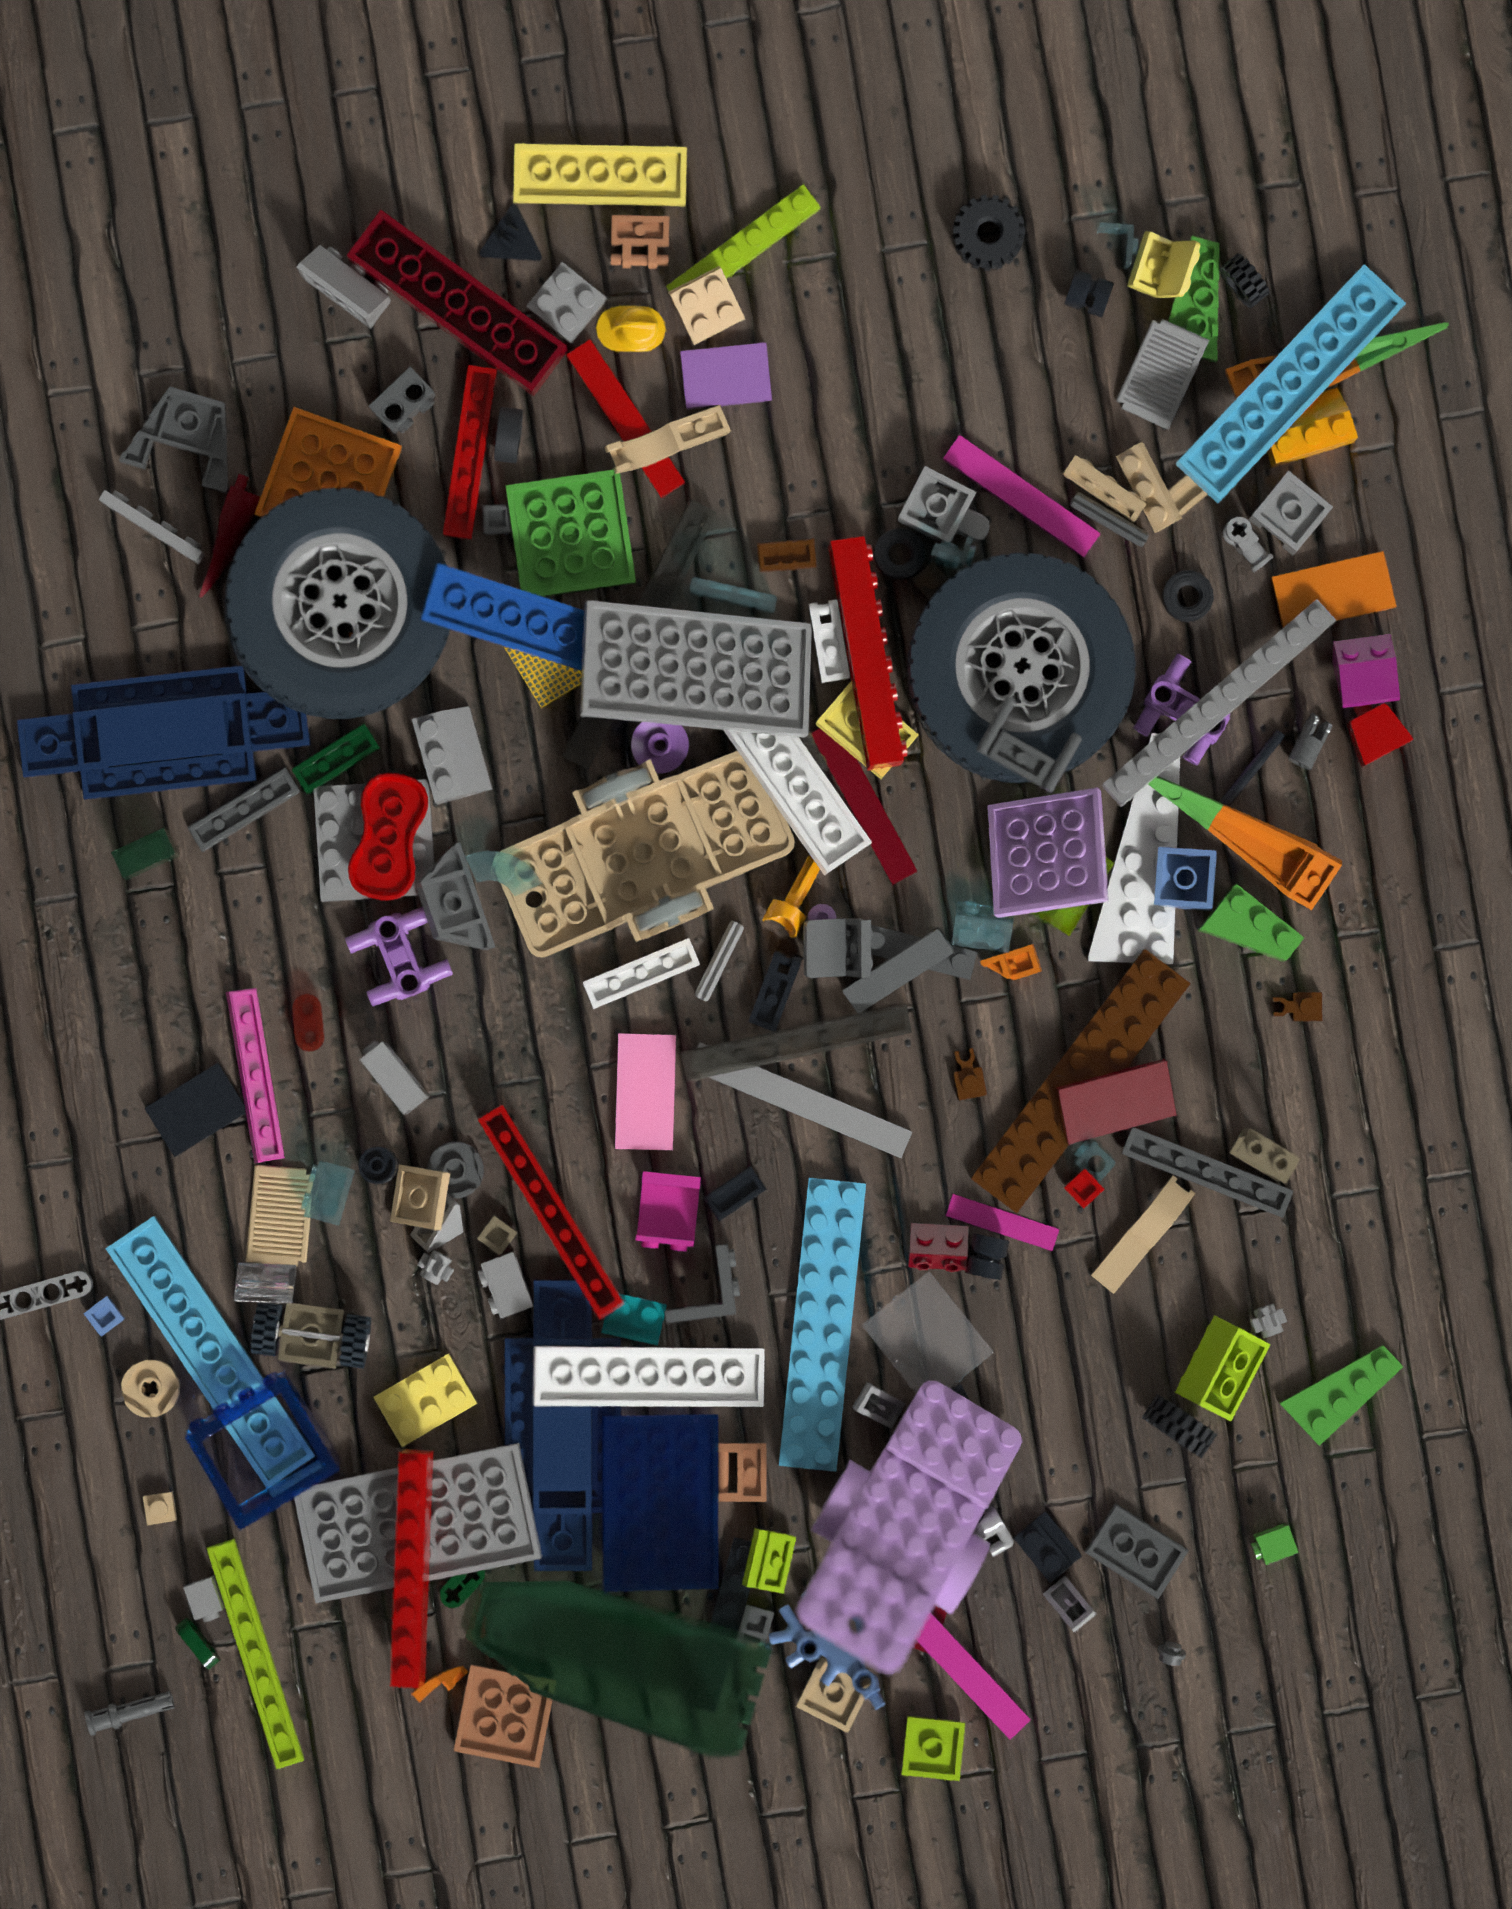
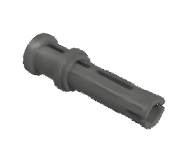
M169 1690L118 1706L117 1704L110 1703L107 1708L93 1712L86 1710L84 1713L88 1731L91 1736H94L97 1731L111 1727L118 1729L122 1726V1723L175 1709L172 1693Z

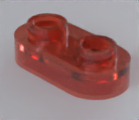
M303 994L296 998L293 1003L295 1040L302 1050L313 1052L320 1049L325 1041L323 1009L321 1001L316 996ZM306 1003H310L313 1006V1011L310 1014H305L303 1011V1006ZM308 1032H313L316 1035V1039L312 1043L306 1041L305 1037Z

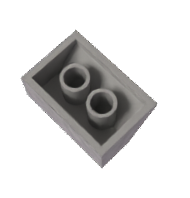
M319 245L297 265L296 268L301 277L371 329L391 302L389 296L386 295L389 290L377 281H374L372 284L364 278L366 273L352 263L349 267L341 261L343 256L329 246L326 250Z
M469 706L439 711L412 719L433 798L437 805L492 790Z

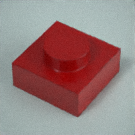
M1085 1168L1064 1186V1189L1083 1209L1105 1190Z

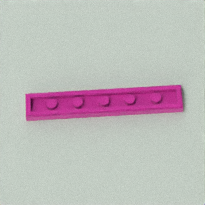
M961 435L958 436L943 458L945 462L1083 558L1101 534Z
M256 988L226 992L254 1163L283 1159L285 1157Z
M930 1613L916 1640L1011 1740L1031 1719Z

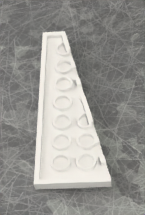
M1152 733L1149 743L1159 736L1160 733ZM1180 757L1158 776L1179 785ZM1146 785L1133 797L1107 888L1108 901L1102 904L1087 961L1134 963L1143 949H1146L1163 963L1173 964L1175 908L1154 905L1158 847L1177 848L1178 807L1149 785Z

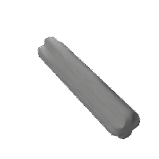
M735 921L729 923L695 991L697 998L703 1001L709 1000L744 930L743 925Z

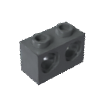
M409 367L369 405V408L395 435L399 431L404 433L414 423L412 418L418 412L423 414L429 410L435 403L433 398L436 395L424 380ZM411 387H420L422 395L419 399L411 400L407 397V392ZM393 406H397L402 410L400 417L395 420L386 417L387 410Z

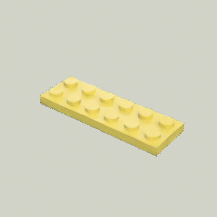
M515 144L514 203L686 206L687 147Z

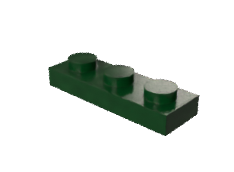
M364 723L291 770L306 794H310L319 786L329 782L381 748Z

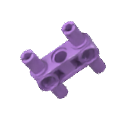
M1176 654L1166 673L1158 676L1144 700L1146 707L1133 727L1134 730L1144 736H1148L1160 715H1166L1176 721L1200 700V698L1181 688L1179 684L1191 664L1189 659ZM1165 688L1170 694L1169 701L1159 702L1155 697L1156 689ZM1230 714L1219 722V729L1217 731H1209L1186 751L1183 758L1197 766L1209 745L1216 743L1230 720Z
M423 907L403 915L396 912L389 916L381 917L368 925V929L345 938L351 953L374 944L379 946L390 973V982L366 991L372 1007L394 998L403 1000L428 990L430 984L453 975L447 959L425 968L418 964L407 934H409V930L428 923ZM390 921L395 924L396 932L392 937L386 938L381 934V926L385 922ZM407 975H414L417 978V987L412 991H406L402 985V981Z

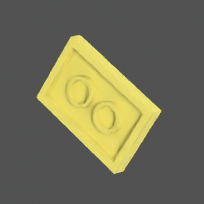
M851 681L815 724L866 766ZM902 721V729H899L900 740L905 739L908 749L919 734ZM891 767L870 771L882 779Z
M450 1353L373 1397L402 1447L478 1403Z

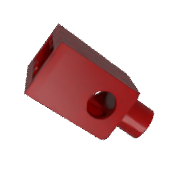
M1386 703L1374 709L1371 704L1353 707L1358 717L1349 721L1347 728L1361 767L1414 740Z

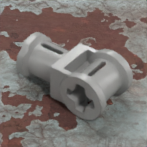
M1235 517L1224 526L1222 532L1225 541L1233 545L1239 554L1242 553L1253 566L1251 569L1253 572H1256L1274 557L1272 554H1268L1258 542L1259 538L1253 532L1252 526L1246 518ZM1241 526L1243 529L1240 533L1241 536L1236 535L1234 537L1231 533L1234 527Z

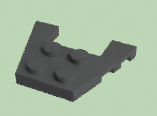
M169 387L149 415V419L132 439V443L122 453L119 462L145 470L153 442L209 457L202 487L228 494L226 404Z

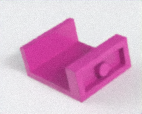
M643 1171L636 1241H642L641 1247L659 1249V1243L671 1244L670 1250L687 1251L688 1246L694 1247L701 1177Z

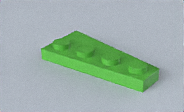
M1192 236L1190 241L1195 240L1200 243L1199 260L1194 265L1188 291L1182 297L1174 298L1168 322L1208 339V345L1201 359L1216 363L1218 357L1220 243Z
M1381 1345L1354 1360L1349 1365L1302 1389L1297 1394L1284 1399L1279 1404L1320 1446L1398 1373L1403 1366L1385 1346Z

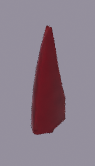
M238 474L235 485L229 488L220 514L213 557L198 597L203 598L227 568L256 517L255 511L260 496L245 491L249 477Z

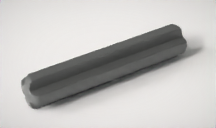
M1076 493L1071 501V507L1139 547H1142L1149 537L1148 532L1081 493Z

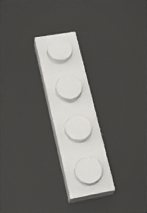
M688 938L584 981L583 985L593 1009L699 966L700 963Z

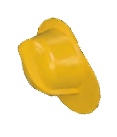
M645 306L611 307L603 312L598 319L596 327L598 338L605 347L622 352L651 351L659 346L664 339L666 331L661 315L654 309Z

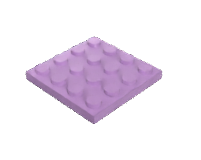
M1099 788L988 805L994 915L997 918L1108 901L1102 797Z

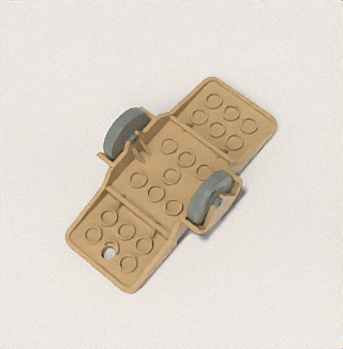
M735 751L662 780H659L650 759L637 767L621 770L604 777L587 788L576 790L572 793L581 811L580 815L503 849L497 853L493 864L529 951L536 957L543 958L628 922L633 937L637 942L701 916L714 909L706 888L786 856L792 851L795 841L788 822L738 751ZM537 891L542 895L543 900L539 907L531 908L527 905L526 896L528 893Z

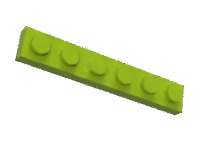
M803 184L668 284L666 289L669 292L718 266L721 267L726 279L819 211L821 209L820 205Z

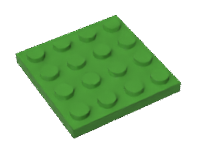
M614 470L506 485L521 590L541 597L636 584L620 473L615 474Z

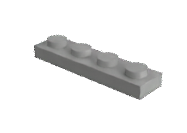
M104 490L99 500L104 505L197 564H200L205 554L199 550L202 546L188 536L185 540L175 535L177 529L165 521H162L161 525L151 520L153 514L143 507L138 506L137 509L129 506L127 504L129 499L118 491L114 490L110 494Z

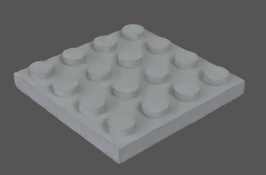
M428 779L418 780L426 789L428 810L415 833L413 841V857L416 867L415 880L410 890L402 897L419 896L415 884L435 864L430 785ZM367 783L319 786L314 790L321 902L372 899L357 892L351 885L348 876L350 858L361 841L364 820L361 809V795Z

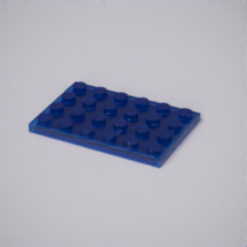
M718 1414L602 1415V1591L718 1589Z

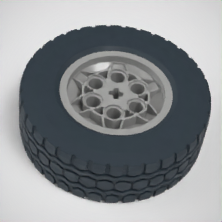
M325 488L309 491L299 496L296 495L268 511L266 515L262 516L253 525L239 545L230 566L225 588L224 613L230 643L238 661H240L249 677L270 697L279 703L281 702L286 707L306 715L327 719H349L374 714L392 706L409 695L427 677L439 659L447 642L450 629L420 620V616L436 564L439 563L445 566L447 564L444 561L445 558L439 546H437L429 531L424 528V525L415 516L410 515V512L403 507L392 503L393 501L377 496L375 493L363 490L358 491L351 488ZM330 567H336L341 571L342 578L338 581H331L326 576V570ZM357 577H365L369 582V588L365 591H359L354 587L353 580ZM310 585L315 586L319 589L320 596L315 600H309L304 595V588ZM337 596L340 598L343 596L346 599L344 603L345 608L341 609L340 606L337 609L334 608L335 600L333 597ZM363 605H369L374 609L375 616L369 620L363 619L359 615V608ZM313 614L322 615L325 619L324 627L319 629L313 628L309 623L310 616ZM340 624H348L353 630V635L349 638H341L337 634V627Z
M1001 554L973 563L971 566L956 573L939 588L925 606L916 624L909 646L907 660L909 695L918 721H920L927 736L941 752L953 762L962 766V768L991 780L1009 783L1031 782L976 751L977 746L1006 696H1012L1015 699V704L1000 730L1054 759V761H1057L1071 734L1077 733L1081 736L1082 740L1063 774L1075 769L1091 758L1118 728L1127 711L1133 693L1136 674L1134 644L1126 619L1120 612L1121 609L1115 600L1111 598L1110 593L1101 584L1095 581L1096 579L1085 571L1083 572L1079 570L1080 568L1061 559L1043 556V554ZM1009 632L1018 634L1020 644L1016 647L1008 646L1004 639L1005 635ZM1038 638L1046 640L1049 646L1048 651L1044 653L1035 651L1033 641ZM989 654H996L1001 659V665L998 668H990L986 665L985 657ZM1020 660L1026 661L1025 666H1029V670H1025L1023 674L1017 673L1018 668H1014V664H1018ZM1045 666H1053L1057 670L1058 676L1055 680H1047L1043 677L1042 669ZM999 681L1006 682L1010 687V693L1006 696L998 695L994 690L995 683ZM1027 687L1036 689L1038 699L1034 702L1026 701L1023 697V690Z

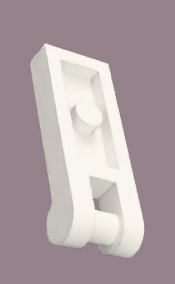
M837 599L829 600L828 604H809L821 683L850 679ZM831 615V623L821 624L820 616Z

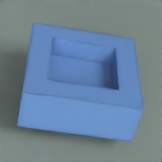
M109 1296L103 1298L84 1313L100 1336L105 1335L125 1319Z

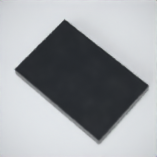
M220 1063L213 1065L144 1108L174 1157L179 1156L246 1114L244 1102Z

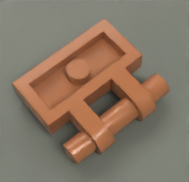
M612 215L611 245L623 246V254H611V265H622V268L648 266V269H657V266H668L669 255H657V247H669V216ZM632 246L648 247V255L632 254Z

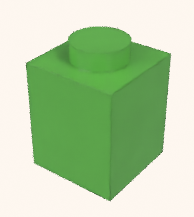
M1286 1523L1253 1535L1255 1542L1251 1544L1254 1555L1257 1560L1262 1559L1266 1565L1299 1553L1290 1528Z

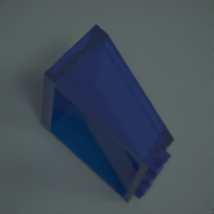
M285 1370L279 1374L276 1371L270 1373L262 1379L263 1384L255 1389L252 1387L244 1389L237 1395V1400L229 1405L227 1402L218 1405L212 1410L213 1414L204 1420L202 1417L195 1419L187 1425L188 1430L185 1431V1439L239 1531L340 1470L339 1455ZM281 1393L318 1457L280 1479L269 1488L239 1504L202 1441Z

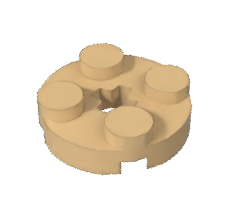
M144 1360L130 1367L123 1377L121 1390L124 1402L128 1409L138 1416H160L170 1411L176 1404L180 1394V1380L173 1368L167 1363L160 1360ZM155 1381L158 1393H152L150 1396H147L145 1394L146 1388L143 1387L144 1383Z

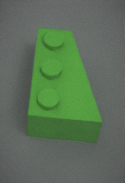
M1237 884L1231 887L1197 930L1282 962L1288 960L1304 939L1302 935Z

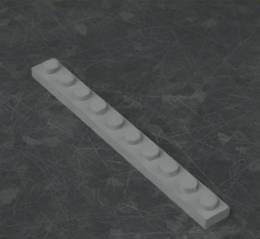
M1316 599L1106 780L1102 787L1120 807L1125 805L1336 622V619Z

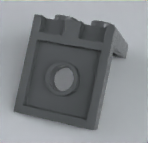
M728 1243L716 1245L723 1302L666 1309V1323L736 1314L734 1296H740L738 1277L732 1278L731 1267H736L734 1249H728Z

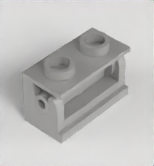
M515 1251L480 1264L482 1270L478 1271L479 1278L483 1287L489 1286L492 1297L488 1298V1302L493 1314L498 1313L501 1319L534 1306Z

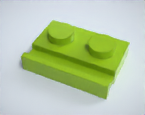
M755 1528L742 1585L784 1594L796 1536Z

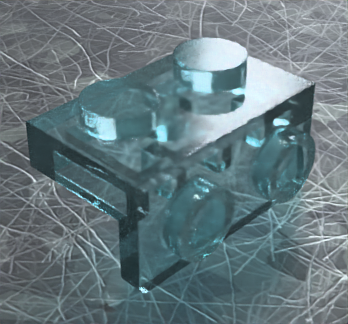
M975 901L957 902L951 945L1008 953L1014 916L997 918L994 915L993 906L980 905Z
M319 1161L318 1166L313 1165L309 1181L313 1182L311 1193H305L301 1209L305 1210L304 1217L340 1226L355 1170L326 1161Z

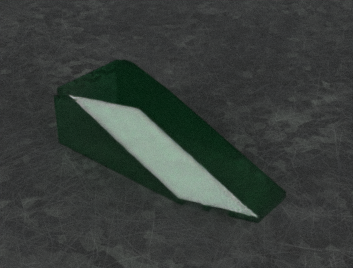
M568 1580L482 1582L465 1636L468 1641L489 1658H494L507 1669V1673L511 1676H516L529 1687V1691L534 1694L712 1758L739 1756L740 1750L743 1751L748 1730L741 1728L740 1725L741 1723L751 1724L757 1702L748 1698L749 1695L759 1697L765 1674L758 1672L757 1668L767 1669L773 1650L771 1648L772 1643L766 1642V1640Z

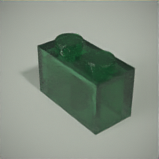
M165 828L111 852L122 877L126 880L180 856L169 831Z

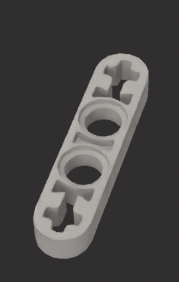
M76 1271L0 1293V1303L8 1302L5 1296L10 1295V1305L14 1312L10 1313V1307L1 1309L0 1320L83 1297L92 1290L93 1279L87 1272ZM76 1276H79L81 1280H86L87 1285L83 1286V1292H80L78 1288L67 1290L70 1296L65 1297V1287L61 1282L62 1279H66L65 1285L76 1282ZM52 1283L59 1288L57 1299L49 1300L45 1297L44 1288L46 1285ZM24 1291L30 1294L32 1301L29 1307L21 1308L17 1305L16 1297L20 1292Z

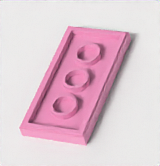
M618 1034L615 1149L673 1151L676 1035Z

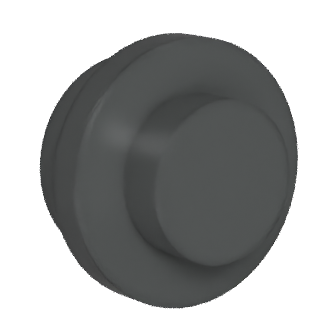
M1166 1641L1165 1644L1158 1646V1659L1165 1664L1178 1666L1186 1657V1651L1182 1649L1179 1643Z

